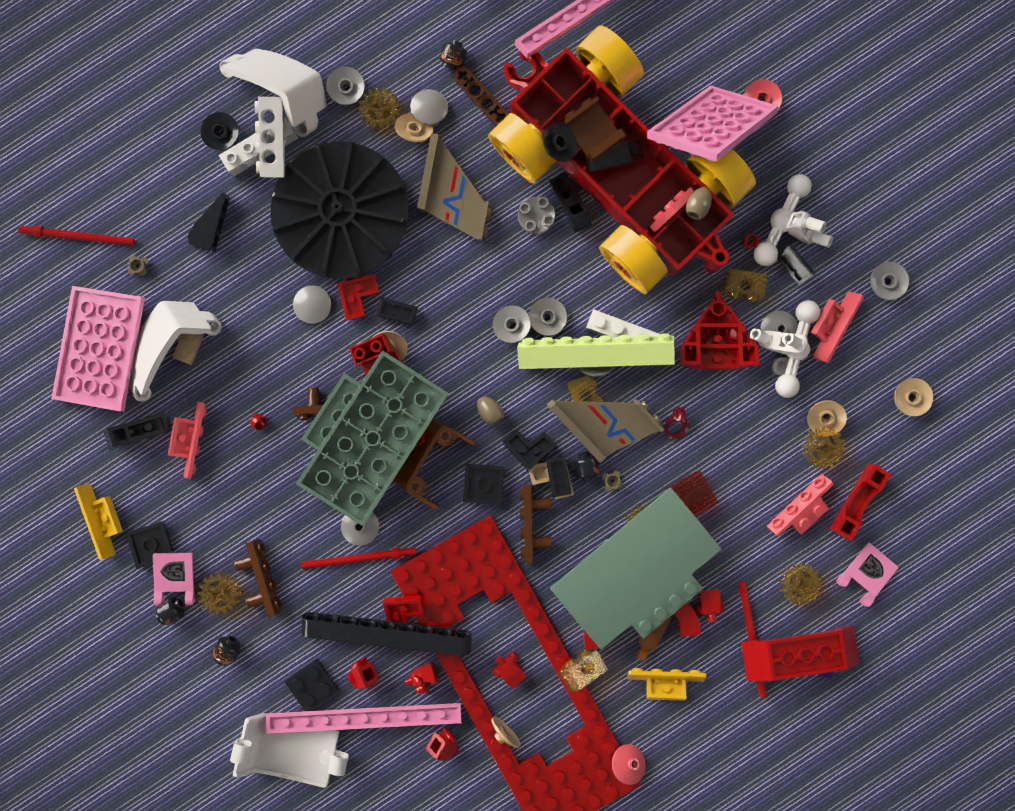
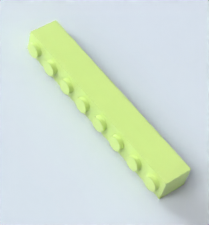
M642 334L638 337L621 335L612 338L607 335L600 336L599 338L583 336L580 339H572L571 337L552 339L546 337L541 340H533L532 338H525L519 341L517 346L519 369L675 365L674 335L670 336L669 334H659L658 336Z

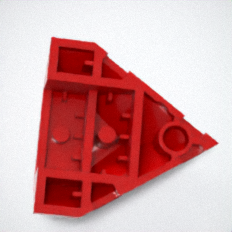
M718 290L680 346L681 366L696 370H739L759 366V346L755 340L753 341L750 338L747 329L732 308L724 301L722 294Z

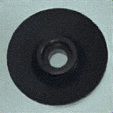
M216 112L204 119L200 134L203 142L211 149L226 150L237 141L239 128L232 116L227 113ZM224 130V135L219 136V131Z
M559 122L552 123L546 127L543 133V145L549 156L559 162L571 160L577 151V141L572 130Z

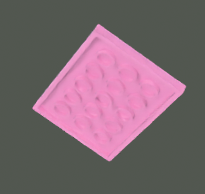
M709 86L648 130L647 138L654 140L656 143L689 152L691 155L704 157L709 161H718L778 113V106Z
M72 286L51 399L124 412L144 307V297Z

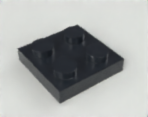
M466 463L463 502L501 505L504 467Z
M165 521L125 532L136 569L152 565L154 553H174Z
M317 658L285 681V684L304 711H311L339 690Z

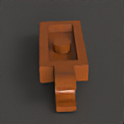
M672 616L644 639L639 636L637 642L642 645L636 654L638 659L645 661L649 649L656 650Z

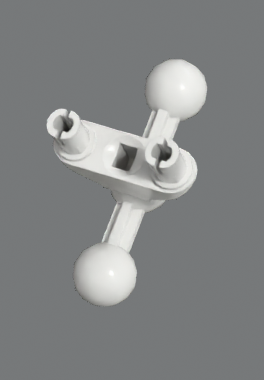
M804 174L794 175L788 181L787 190L789 195L783 208L775 210L771 215L770 222L773 228L766 242L758 244L754 250V259L761 266H770L777 260L778 249L776 246L783 232L788 231L789 235L809 245L816 243L829 248L832 244L833 237L823 234L826 228L825 221L812 218L809 213L804 211L793 212L799 199L806 197L811 192V180Z
M811 300L802 301L796 308V317L799 320L796 334L762 331L756 328L750 333V338L758 341L761 347L781 354H787L789 357L785 374L781 375L775 383L777 393L784 398L793 397L798 393L800 389V383L796 378L800 361L804 360L810 353V345L807 339L810 324L817 321L820 316L819 306Z

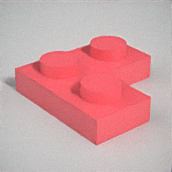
M691 187L686 192L681 190L673 198L675 202L671 200L664 207L665 212L660 210L653 217L655 222L650 226L651 229L656 232L687 202L694 190Z

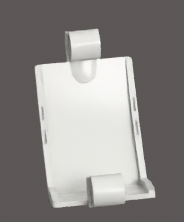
M253 49L244 55L235 54L220 63V70L224 76L228 78L232 76L241 78L280 96L283 100L289 124L291 127H294L297 135L305 137L317 129V113L327 107L322 79L317 71L287 56L261 49Z
M162 301L157 304L138 334L129 388L137 401H146L150 398L151 390L149 386L162 360L180 334L207 333L213 336L221 331L222 325L213 313L199 311L195 303Z
M261 713L245 719L242 736L234 742L230 759L232 763H235L233 776L237 778L255 772L324 788L328 786L330 774L335 776L345 775L349 754L336 750L339 730L266 734L267 713Z

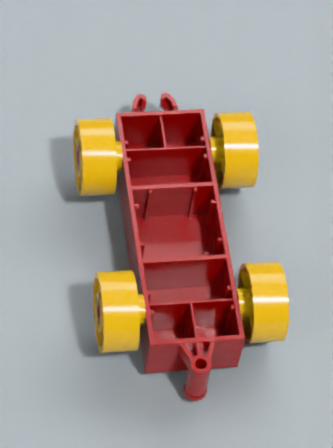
M597 26L576 47L577 57L566 47L550 64L545 62L538 52L526 58L519 51L521 60L529 62L533 67L532 74L525 78L517 75L511 63L504 64L506 81L513 89L520 93L510 102V113L488 134L490 142L518 174L533 184L557 162L620 225L599 246V250L607 262L626 282L639 292L647 294L667 273L672 277L693 256L704 260V269L709 273L718 272L729 261V253L723 248L717 232L735 215L728 207L733 208L755 187L756 179L745 161L733 149L718 161H709L704 157L691 155L686 160L687 166H685L664 144L656 143L654 140L647 138V131L649 129L618 99L623 97L643 77L644 70L635 53L616 33L607 27ZM597 96L599 98V106L616 129H622L626 134L624 140L620 143L640 140L645 159L630 166L589 173L584 152L578 144L576 154L571 160L559 162L550 157L543 145V133L546 127L552 123L559 122L564 124L565 116L570 111L579 110L584 101L588 98L594 99ZM690 187L694 191L701 187H706L710 190L712 195L711 207L704 218L696 220L689 217L686 213L685 203L656 232L651 229L650 226L655 222L653 217L660 210L665 212L664 207L671 200L675 202L673 198L681 190L686 192Z

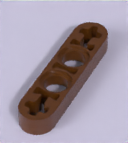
M460 67L455 71L454 78L456 84L493 125L497 126L501 121L497 122V116L494 113L496 108H498L497 114L499 116L504 115L506 117L508 112L469 69ZM460 73L462 75H464L465 73L467 74L466 79L469 82L468 86L467 82L464 79L459 80ZM473 86H478L481 92L479 95H472L470 89ZM491 100L494 105L491 109L487 110L483 107V102Z

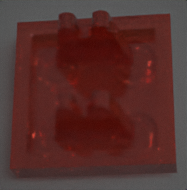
M700 470L665 488L666 490L672 488L695 517L719 504Z

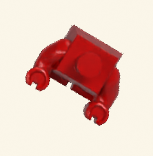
M704 590L698 593L700 605L694 607L696 615L708 616L709 623H715L716 615L725 612V606L721 604L720 590Z
M511 651L512 654L509 653L505 659L501 656L495 659L498 665L495 666V669H492V672L497 678L502 677L514 689L527 675L523 668L517 664L518 655Z
M366 657L360 658L351 667V671L348 672L349 682L357 689H367L376 685L379 677L377 672L374 671L373 662H368Z
M433 663L418 667L410 673L411 677L405 679L406 686H418L416 687L418 694L429 692V683L436 684L440 682Z
M443 728L440 734L434 732L431 738L432 741H429L426 747L430 755L441 761L451 760L454 754L459 752L456 739L448 728Z

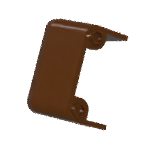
M433 418L425 430V443L413 448L393 479V482L411 496L437 510L440 505L423 495L426 491V483L422 478L416 476L436 442L442 446H449L454 443L457 436L473 446L477 442Z

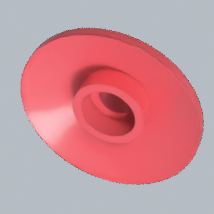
M756 80L747 87L744 96L757 100L758 98H763L764 102L777 105L778 109L782 103V94L779 87L770 80Z
M626 744L620 746L615 751L612 759V769L616 778L626 785L636 784L642 779L646 769V762L643 753L638 747Z

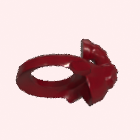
M681 407L673 410L672 413L674 415L664 425V433L670 439L681 438L687 432L688 427H690L685 409ZM678 421L682 423V428L679 432L670 433L668 431V427L672 422Z

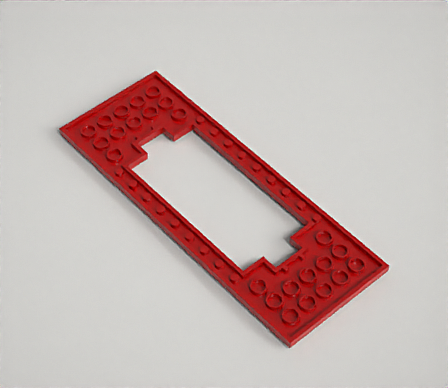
M491 515L390 571L403 596L422 595L425 614L424 616H415L419 625L448 628L465 618L458 606L464 600L484 590L492 603L512 592L585 723L584 727L566 736L572 748L571 752L546 765L540 752L519 763L510 745L506 742L501 744L495 738L496 731L491 721L493 715L461 657L458 655L435 653L522 811H597L641 786L640 782L626 785L616 778L612 769V759L615 751L620 746Z

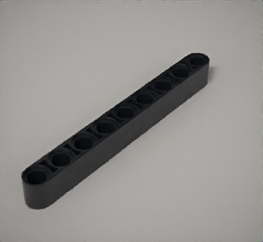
M307 612L302 615V635L308 638L466 656L471 653L472 633L468 630Z

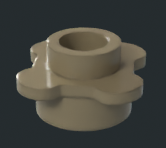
M136 256L130 257L128 273L145 276L147 274L146 265L149 263L148 259L145 257L142 259Z
M619 471L602 475L606 491L610 492L612 489H621L623 487Z

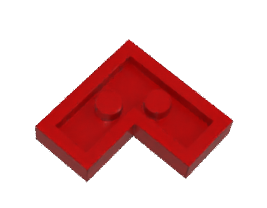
M375 274L337 283L347 321L365 317L361 298L380 293Z
M422 595L388 597L383 600L387 621L409 623L408 617L424 616L425 614Z

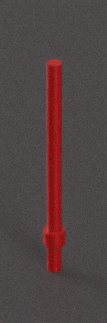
M19 226L18 228L20 234H29L39 238L48 236L131 246L135 244V239L128 237L45 229L43 226Z
M397 547L389 551L301 562L302 569L387 558L401 559L403 556L416 555V547L404 549Z
M746 581L738 582L749 640H755L756 633ZM755 681L757 682L759 697H766L765 682Z

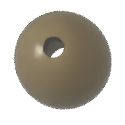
M701 187L697 189L687 200L686 213L692 219H702L709 212L712 195L708 188Z
M482 396L478 399L477 409L480 417L486 424L496 426L504 419V411L501 405L494 399L487 396Z

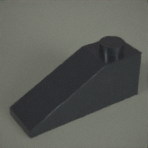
M640 140L620 143L593 163L584 153L589 173L626 167L645 159Z
M564 172L549 179L554 194L574 233L592 226L589 211L567 173Z
M221 193L193 225V228L188 233L190 245L216 252L230 197L227 194Z
M165 413L107 428L104 431L109 450L169 432L170 429Z

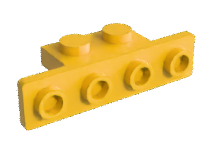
M90 483L75 487L74 490L99 560L116 555L110 537L123 532L111 497L106 496L97 500Z
M634 668L628 672L627 679L646 680L647 699L685 701L686 682H704L706 673H701L699 670L682 672V670L674 669L670 670V672H663L662 669L643 671L641 668Z

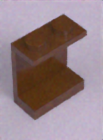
M597 96L594 99L588 98L584 101L579 110L570 111L564 120V124L572 130L577 144L591 163L622 142L626 136L622 129H616L599 106V98Z

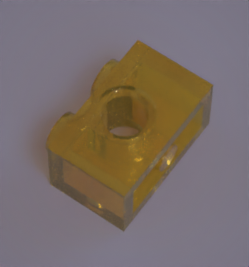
M730 268L726 272L723 293L728 294L729 298L739 299V296L747 297V301L758 302V300L765 297L768 275ZM742 281L749 284L748 291L741 288Z
M589 375L566 383L572 401H583L581 393L588 391L591 394V399L588 402H603L601 396H597L594 390L597 388L594 378H590Z
M597 649L581 651L577 659L567 661L564 664V668L559 671L570 692L580 691L608 670ZM582 665L584 667V672L581 671Z

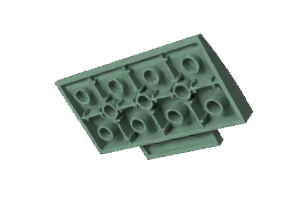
M382 350L362 383H359L345 373L343 374L301 438V440L317 449V452L296 485L364 526L449 393Z
M669 488L551 586L550 589L602 650L631 625L644 639L703 590L692 574L718 553L721 548L672 488Z

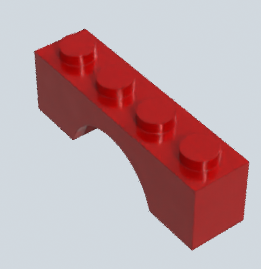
M867 464L829 530L846 540L852 541L862 525L861 520L865 509L870 501L883 490L892 474L875 464Z

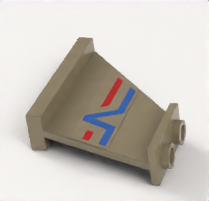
M431 133L417 206L418 212H427L473 237L478 242H482L483 237L487 238L488 226H485L486 219L491 217L492 208H489L488 201L484 202L439 137V134Z
M553 399L547 403L550 410L600 463L606 458V455L653 433L664 431L660 426L663 422L655 414L651 416L648 412L650 408L644 401L639 402L636 399L633 400L634 403L554 401Z

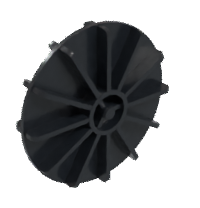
M352 141L330 142L321 145L319 143L315 144V147L306 150L291 163L288 162L286 164L285 178L279 177L274 191L271 193V223L278 243L293 262L317 276L347 279L363 276L378 268L388 258H391L405 234L408 224L409 205L402 179L386 158L376 151Z

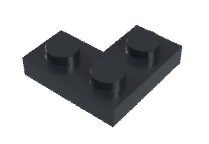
M518 430L503 441V445L527 471L557 449V445L545 432L531 443Z

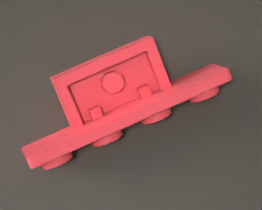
M848 291L841 305L835 300H828L811 331L814 336L821 340L813 354L815 360L829 363L864 299L862 294Z
M197 402L194 420L175 417L168 455L187 458L183 477L191 479V476L196 471L194 460L200 450L198 439L203 434L202 418H205L207 413V407H205L203 402Z
M821 474L767 525L768 529L775 535L780 536L792 525L802 535L829 509L821 499V496L834 483Z

